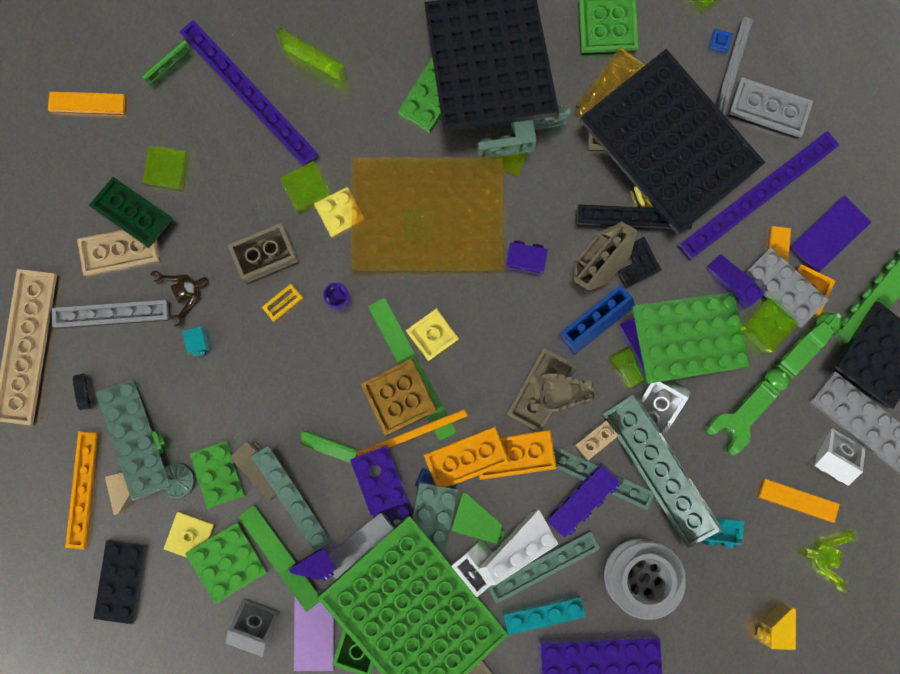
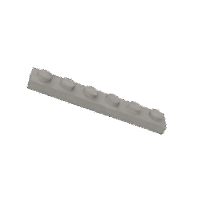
M168 300L52 308V327L54 328L169 320Z

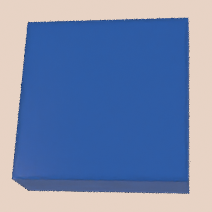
M714 29L709 49L727 53L733 33Z

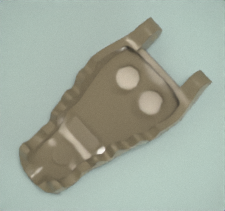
M543 374L529 377V383L534 384L535 404H531V410L558 412L580 403L594 401L595 395L592 380H579L573 377H565V375Z

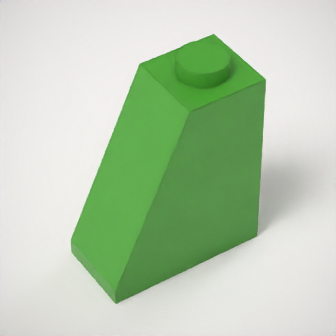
M462 492L451 531L497 544L498 540L503 538L505 529H502V524L467 493Z

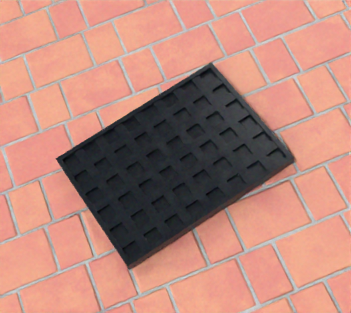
M435 0L424 2L443 132L559 116L537 0Z

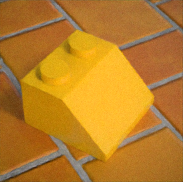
M779 603L760 622V627L757 630L760 642L771 649L796 650V608L785 603Z

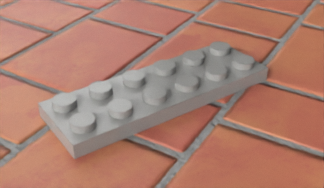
M836 371L832 372L810 402L900 474V423Z

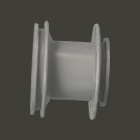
M637 538L623 542L610 554L604 569L605 586L612 600L626 613L639 619L653 620L667 616L677 608L686 591V572L679 557L668 547L650 539ZM643 561L641 567L636 566L638 562ZM651 564L657 565L655 571L650 570ZM630 570H632V576L628 577ZM640 573L647 574L645 581L639 580ZM659 577L661 580L660 584L654 585V579ZM631 584H636L637 588L635 591H631ZM645 588H650L649 595H644L643 591Z

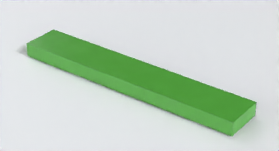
M253 505L239 515L238 518L305 612H308L320 602L317 599L318 592L307 577L289 572L288 568L296 564V562L257 507Z

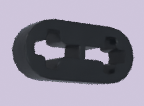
M85 373L74 375L73 386L77 407L80 411L91 409L92 402L87 376Z

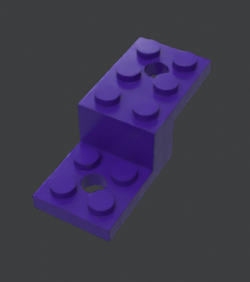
M387 445L350 459L370 515H373L375 518L383 512L391 524L395 520L402 521L407 516L412 518L413 508ZM374 465L381 468V474L378 477H374L370 473V469Z

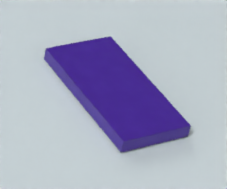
M844 195L800 236L790 248L810 269L819 273L871 221Z

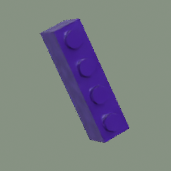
M601 462L547 517V522L564 538L568 534L572 535L578 529L577 525L581 521L585 522L591 516V511L595 507L599 508L605 502V497L609 493L613 494L619 488V478Z

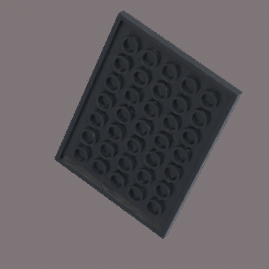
M667 49L662 51L579 119L677 235L682 233L766 163Z

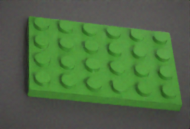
M733 292L632 306L647 384L750 367L736 297Z

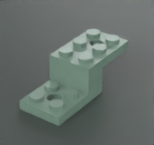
M558 105L559 116L511 123L512 137L506 135L498 140H492V138L481 140V142H478V160L534 152L536 145L535 129L567 125L571 114L570 106Z

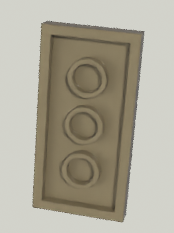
M543 348L511 405L507 416L536 432L542 431L552 412L531 410V404H535L534 384L529 383V377L543 374L565 375V377H572L577 365Z

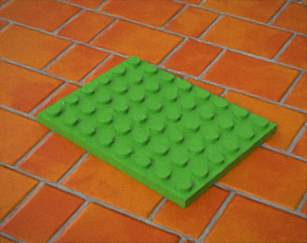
M410 516L403 519L317 596V599L382 674H468L509 636Z

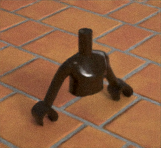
M152 271L151 276L159 274V278L153 281L155 283L179 281L171 285L178 303L190 299L179 315L171 317V320L179 318V323L174 326L181 327L184 323V316L198 299V288L209 283L207 278L203 277L194 281L188 275H162L158 271Z

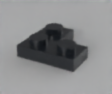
M645 237L634 242L631 253L634 263L620 269L618 272L626 288L662 271Z

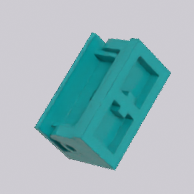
M716 518L722 530L703 540L706 545L716 546L717 542L724 543V547L736 548V545H743L739 541L743 539L745 522Z

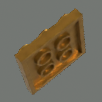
M413 358L361 383L385 436L438 411Z

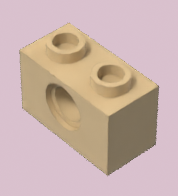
M602 421L576 442L574 446L585 460H589L617 438L618 434L607 421Z

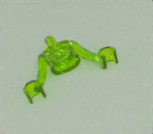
M847 530L845 537L822 542L818 551L809 549L804 551V556L816 559L817 568L837 582V589L844 593L850 592L844 589V585L851 583L842 580L833 571L828 569L840 568L842 550L831 547L849 541L857 542V540L852 539L853 533H859L856 530Z

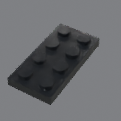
M106 540L93 619L126 624L134 623L147 545Z

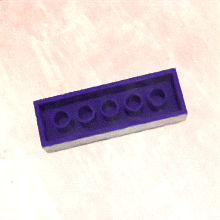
M656 634L539 639L540 674H662L660 638Z

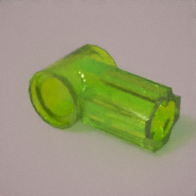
M625 347L610 355L615 368L621 372L629 388L644 381L629 347Z

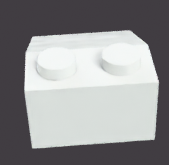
M673 380L648 384L640 398V401L663 437L685 405L690 394L689 389Z

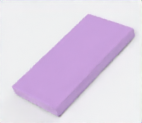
M316 590V591L318 592V594H320V593H321L322 591H324V590ZM295 598L294 671H334V666H332L334 659V617L321 602L308 612H305Z

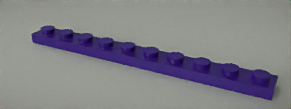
M194 20L180 31V34L304 167L318 156L313 147Z
M829 131L825 132L680 243L679 246L690 259L694 258L839 146L838 142Z

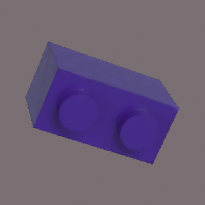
M522 241L510 242L505 268L543 274L548 249H545L540 244L528 246Z

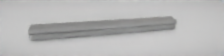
M744 17L741 22L716 105L724 115L753 20L748 17Z

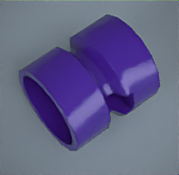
M331 283L324 290L323 297L330 308L341 311L349 306L351 296L343 284Z

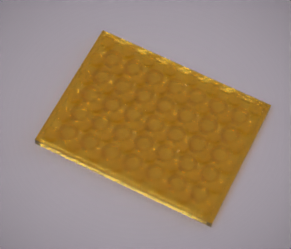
M352 158L351 270L504 271L503 158Z

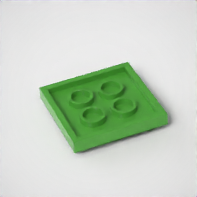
M579 0L581 53L638 50L636 0Z
M238 522L185 553L215 604L267 573L266 568Z

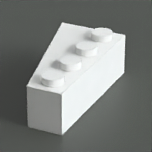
M539 510L530 512L510 536L502 542L498 549L478 568L487 586L497 585L558 545Z

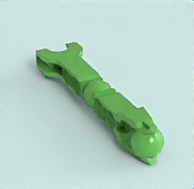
M831 311L821 313L817 318L816 324L801 336L775 368L767 372L765 380L761 381L732 413L717 415L706 427V432L714 435L725 427L730 429L733 433V440L728 446V451L732 455L738 454L750 442V426L780 394L779 392L784 391L788 387L790 379H793L820 349L826 345L830 337L840 330L842 325L841 315Z

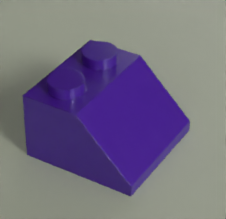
M320 548L289 567L288 570L291 574L325 581L334 575L333 571L336 568L326 550Z

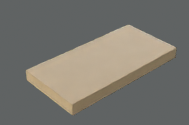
M123 230L77 239L83 276L85 277L160 261L156 241L150 248H147Z

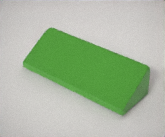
M184 39L180 40L145 70L141 77L149 85L152 84L191 50L188 43Z
M302 431L300 444L302 446L351 463L350 459L356 458L357 452H359L355 448L308 431Z

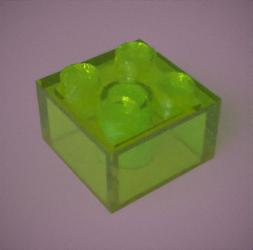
M768 298L759 304L741 324L740 328L743 334L764 353L769 354L776 350L798 323Z

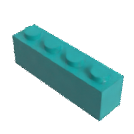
M577 594L504 611L503 617L507 634L512 635L585 618L581 597Z

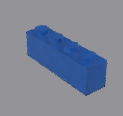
M620 284L561 332L563 340L577 354L633 309L632 306H635L633 297Z

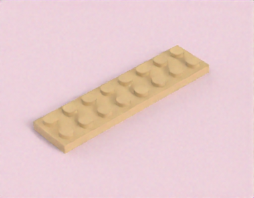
M17 269L0 369V422L33 425L57 274Z

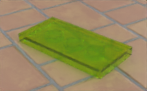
M280 27L277 29L276 35L282 48L340 82H346L348 76L344 64Z

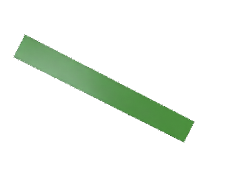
M383 298L368 306L398 364L413 358L438 410L427 416L429 422L431 423L448 416L386 299ZM452 423L434 430L439 441L457 433Z

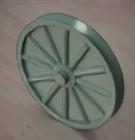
M173 463L165 467L171 487L161 491L171 498L186 496L194 485V475L191 469L181 463Z

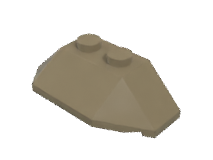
M619 222L615 226L598 232L575 260L574 281L587 290L607 285L631 256L637 230L624 222Z

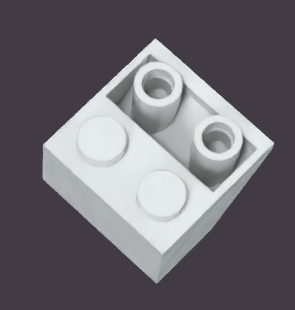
M481 539L451 564L452 568L476 597L490 587L485 583L478 568L493 553Z

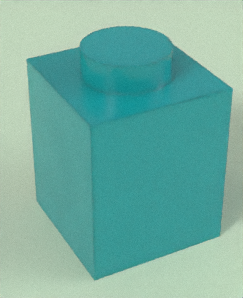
M197 327L182 331L187 354L200 357L205 355L206 351H210L205 328Z

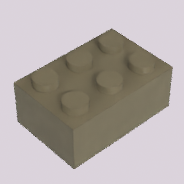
M282 223L228 244L239 275L245 283L299 262Z

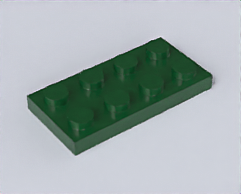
M115 177L109 180L89 204L93 210L147 248L152 246L173 220L171 216Z

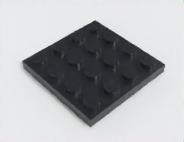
M874 302L837 359L834 367L892 409H894L900 399V318L880 302Z

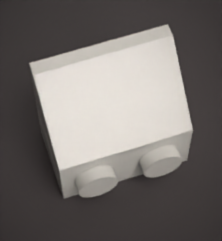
M832 428L816 454L814 466L849 486L863 472L866 448Z

